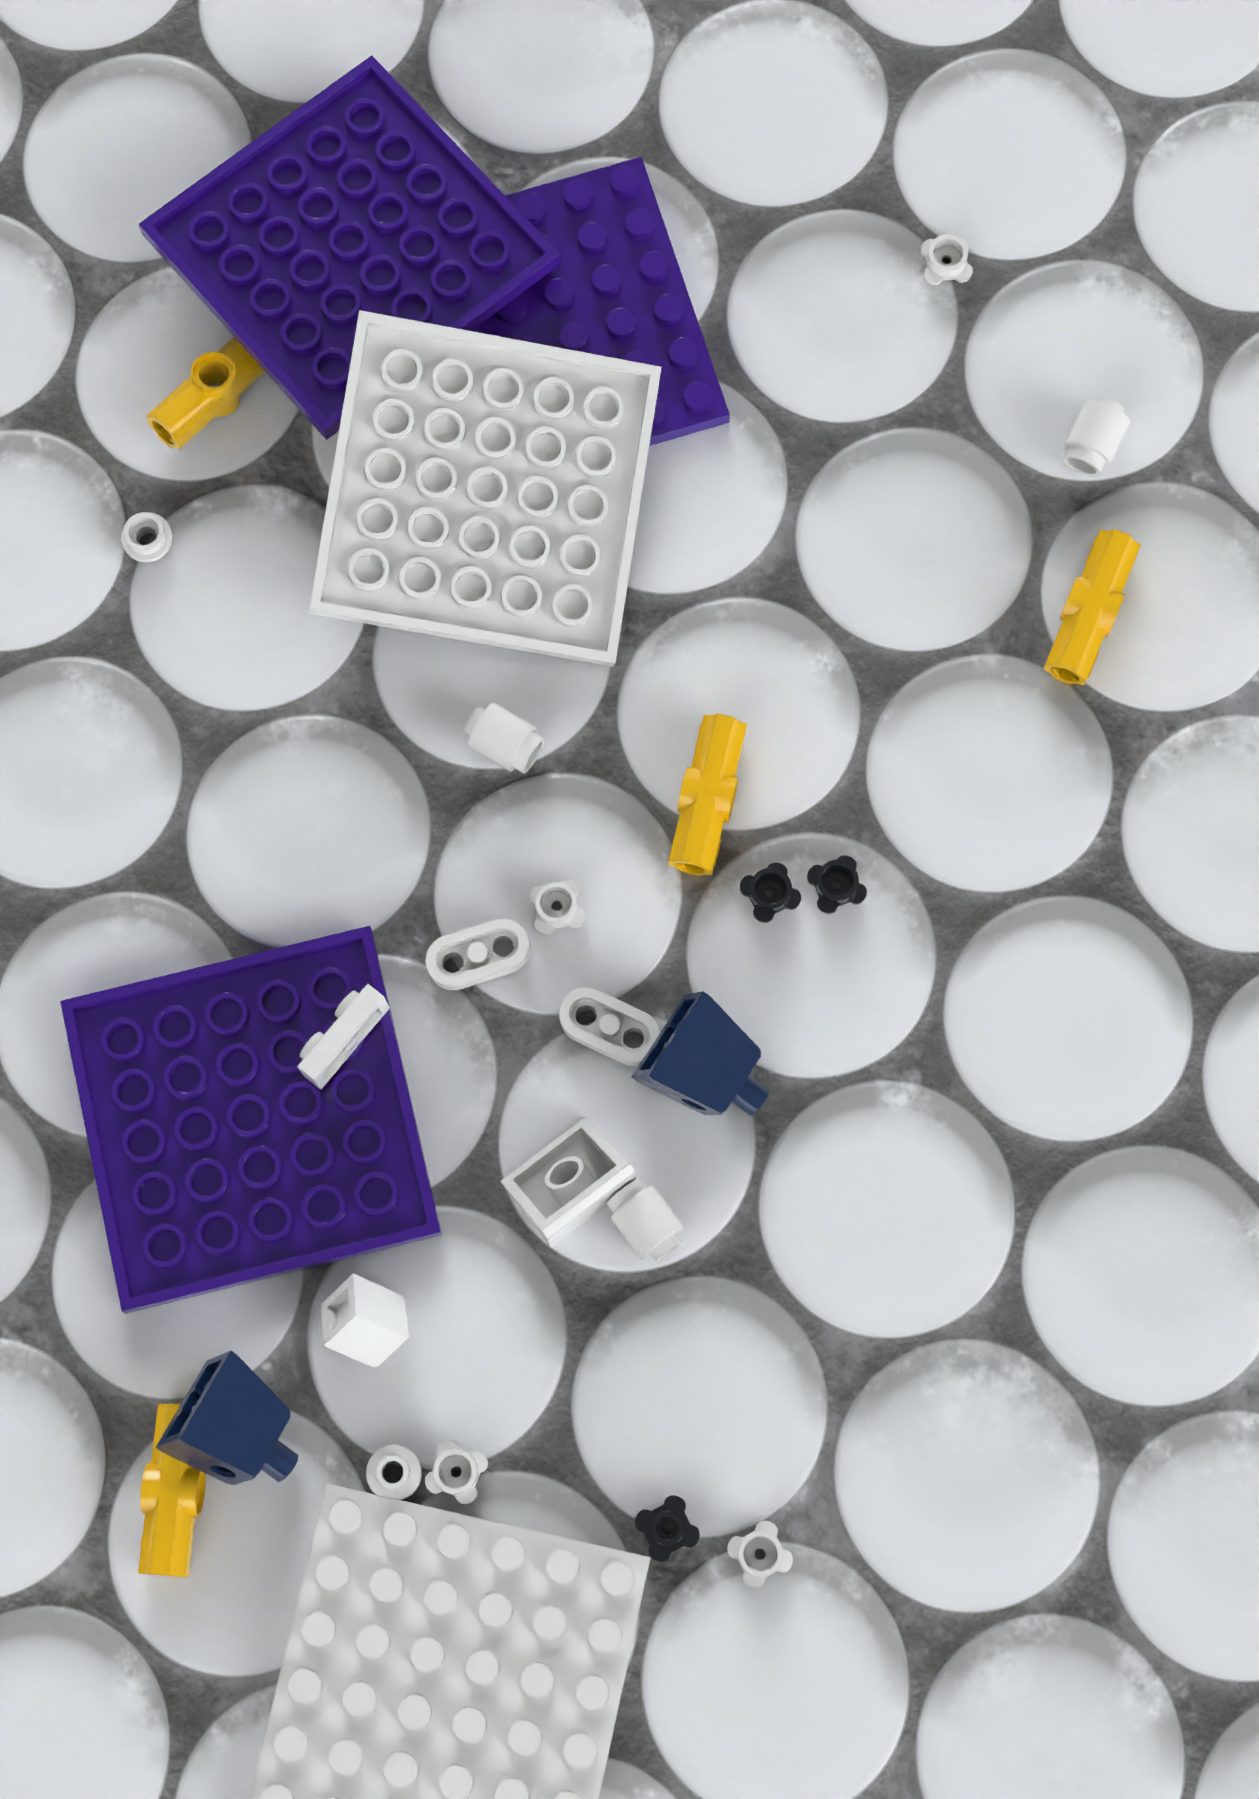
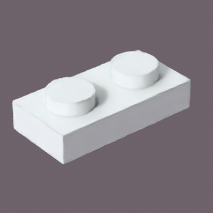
M368 983L360 993L355 990L349 993L335 1011V1016L338 1019L325 1034L317 1032L301 1050L300 1057L303 1060L297 1067L304 1077L320 1090L389 1010L390 1007L382 994Z

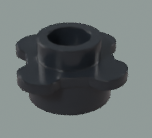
M843 855L838 857L837 860L825 863L823 866L814 865L809 869L807 881L816 889L819 897L817 907L821 912L833 914L839 906L848 903L859 905L865 900L867 889L863 884L859 883V876L856 871L857 863L852 857ZM838 880L842 883V887L835 889L832 887V882Z
M771 863L767 868L758 871L754 876H745L740 882V892L742 895L749 897L754 907L753 916L759 922L768 923L773 920L774 914L784 909L794 910L801 902L800 892L792 888L790 878L787 876L788 870L781 863ZM768 888L775 890L773 897H768L765 894Z
M668 1496L663 1505L652 1511L643 1509L635 1518V1526L638 1531L645 1534L650 1544L649 1555L655 1561L665 1562L670 1558L672 1552L683 1546L692 1548L699 1541V1529L690 1524L685 1514L686 1503L679 1496ZM665 1523H670L673 1527V1531L670 1534H665L662 1531V1526Z

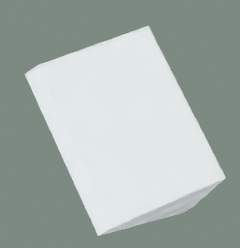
M584 1117L500 1182L549 1247L552 1248L607 1206V1202L621 1189L636 1180L630 1163L587 1117Z

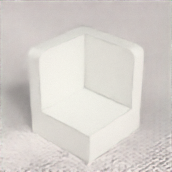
M354 1273L320 1304L323 1346L371 1367L381 1365L409 1339L406 1300L404 1296Z

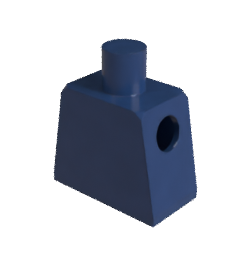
M704 991L685 994L631 1077L635 1081L704 1115H722L732 1102L746 1114L752 1116L762 1107L769 1094L767 1088L749 1076L761 1057L760 1048L713 998Z
M228 1351L205 1362L156 1446L161 1452L231 1485L252 1480L261 1470L277 1482H281L292 1472L299 1457L297 1453L278 1440L290 1419L289 1408L233 1351Z

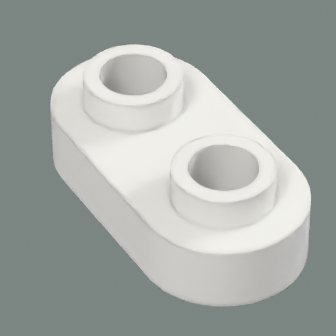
M498 918L436 939L426 953V968L433 982L439 987L446 990H460L519 970L529 957L530 943L525 929L518 922L508 918ZM501 941H508L514 946L513 951L507 956H499L494 952L495 946ZM451 957H458L463 960L462 968L454 973L446 971L444 969L445 962Z
M580 987L574 989L564 997L560 1004L559 1019L561 1027L569 1038L628 1066H639L660 1034L658 1024L648 1013L595 988ZM585 1009L592 1010L596 1014V1020L587 1026L581 1025L576 1020L578 1013ZM630 1032H638L644 1037V1042L638 1048H630L624 1043L625 1036Z

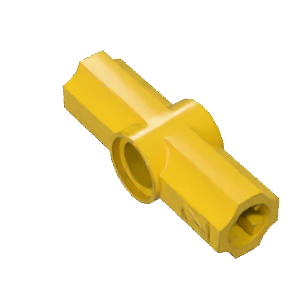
M233 337L218 352L204 353L196 358L191 367V376L147 415V422L162 442L171 449L174 447L180 450L212 419L227 416L234 412L240 404V394L265 371ZM214 383H223L220 386H209Z
M1100 529L1098 536L1095 537L1085 562L1086 565L1081 577H1076L1060 616V620L1063 622L1043 668L1054 679L1069 685H1085L1087 678L1090 676L1099 654L1098 650L1104 637L1108 638L1125 597L1122 591L1141 544L1132 539L1131 535L1116 529Z
M718 713L715 715H704L700 724L692 766H687L681 786L677 812H680L668 861V866L674 867L683 873L697 876L712 875L713 868L716 865L724 822L729 823L738 785V777L735 776L747 730V724L738 721L735 717Z
M158 1404L152 1459L151 1463H148L144 1469L140 1493L141 1512L145 1514L141 1538L140 1561L138 1562L139 1574L189 1577L195 1518H198L202 1511L206 1474L156 1448L181 1404Z

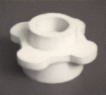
M950 234L926 240L922 244L920 251L921 255L926 258L927 268L924 271V279L931 285H939L944 280L955 279L960 283L968 281L973 273L972 266L967 262L969 242L961 236ZM950 258L951 263L945 264L942 262V259Z
M565 878L561 882H550L544 886L537 884L531 888L528 898L530 903L535 905L537 918L534 921V926L539 933L550 935L556 928L569 926L572 929H577L583 925L585 912L578 905L577 895L580 890L576 881ZM553 903H561L562 908L559 911H554L552 909Z
M451 1440L441 1442L436 1447L435 1452L438 1458L434 1463L433 1471L425 1477V1485L433 1494L445 1492L455 1496L459 1503L469 1504L477 1497L478 1492L475 1486L480 1473L484 1472L488 1467L487 1457L479 1450L470 1453L459 1449L456 1443ZM454 1467L461 1468L462 1474L460 1477L455 1478L452 1476L451 1471Z
M770 1521L759 1522L756 1525L755 1531L744 1537L734 1536L728 1543L727 1551L729 1556L738 1560L744 1571L743 1582L751 1588L761 1587L765 1582V1578L777 1571L785 1573L793 1564L791 1552L782 1548L777 1539L778 1529ZM757 1549L765 1551L764 1559L758 1560L755 1557Z

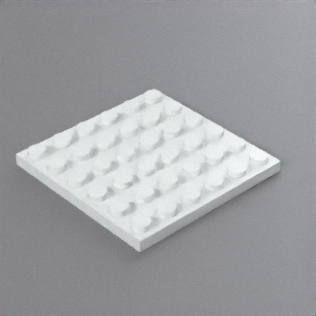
M359 310L309 614L613 667L617 657L662 367Z
M326 1483L249 1799H599L651 1557Z

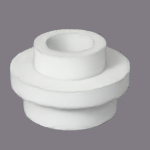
M149 512L137 513L130 517L121 532L123 548L131 558L139 562H153L162 558L169 551L173 539L172 531L167 521L163 517ZM152 533L156 535V539L148 545H141L139 543L141 537L145 534Z
M393 1444L378 1449L369 1459L366 1468V1479L370 1489L376 1495L403 1500L412 1495L418 1488L422 1477V1468L418 1457L413 1451L402 1445ZM391 1462H399L403 1467V1476L396 1483H388L383 1475L384 1468Z

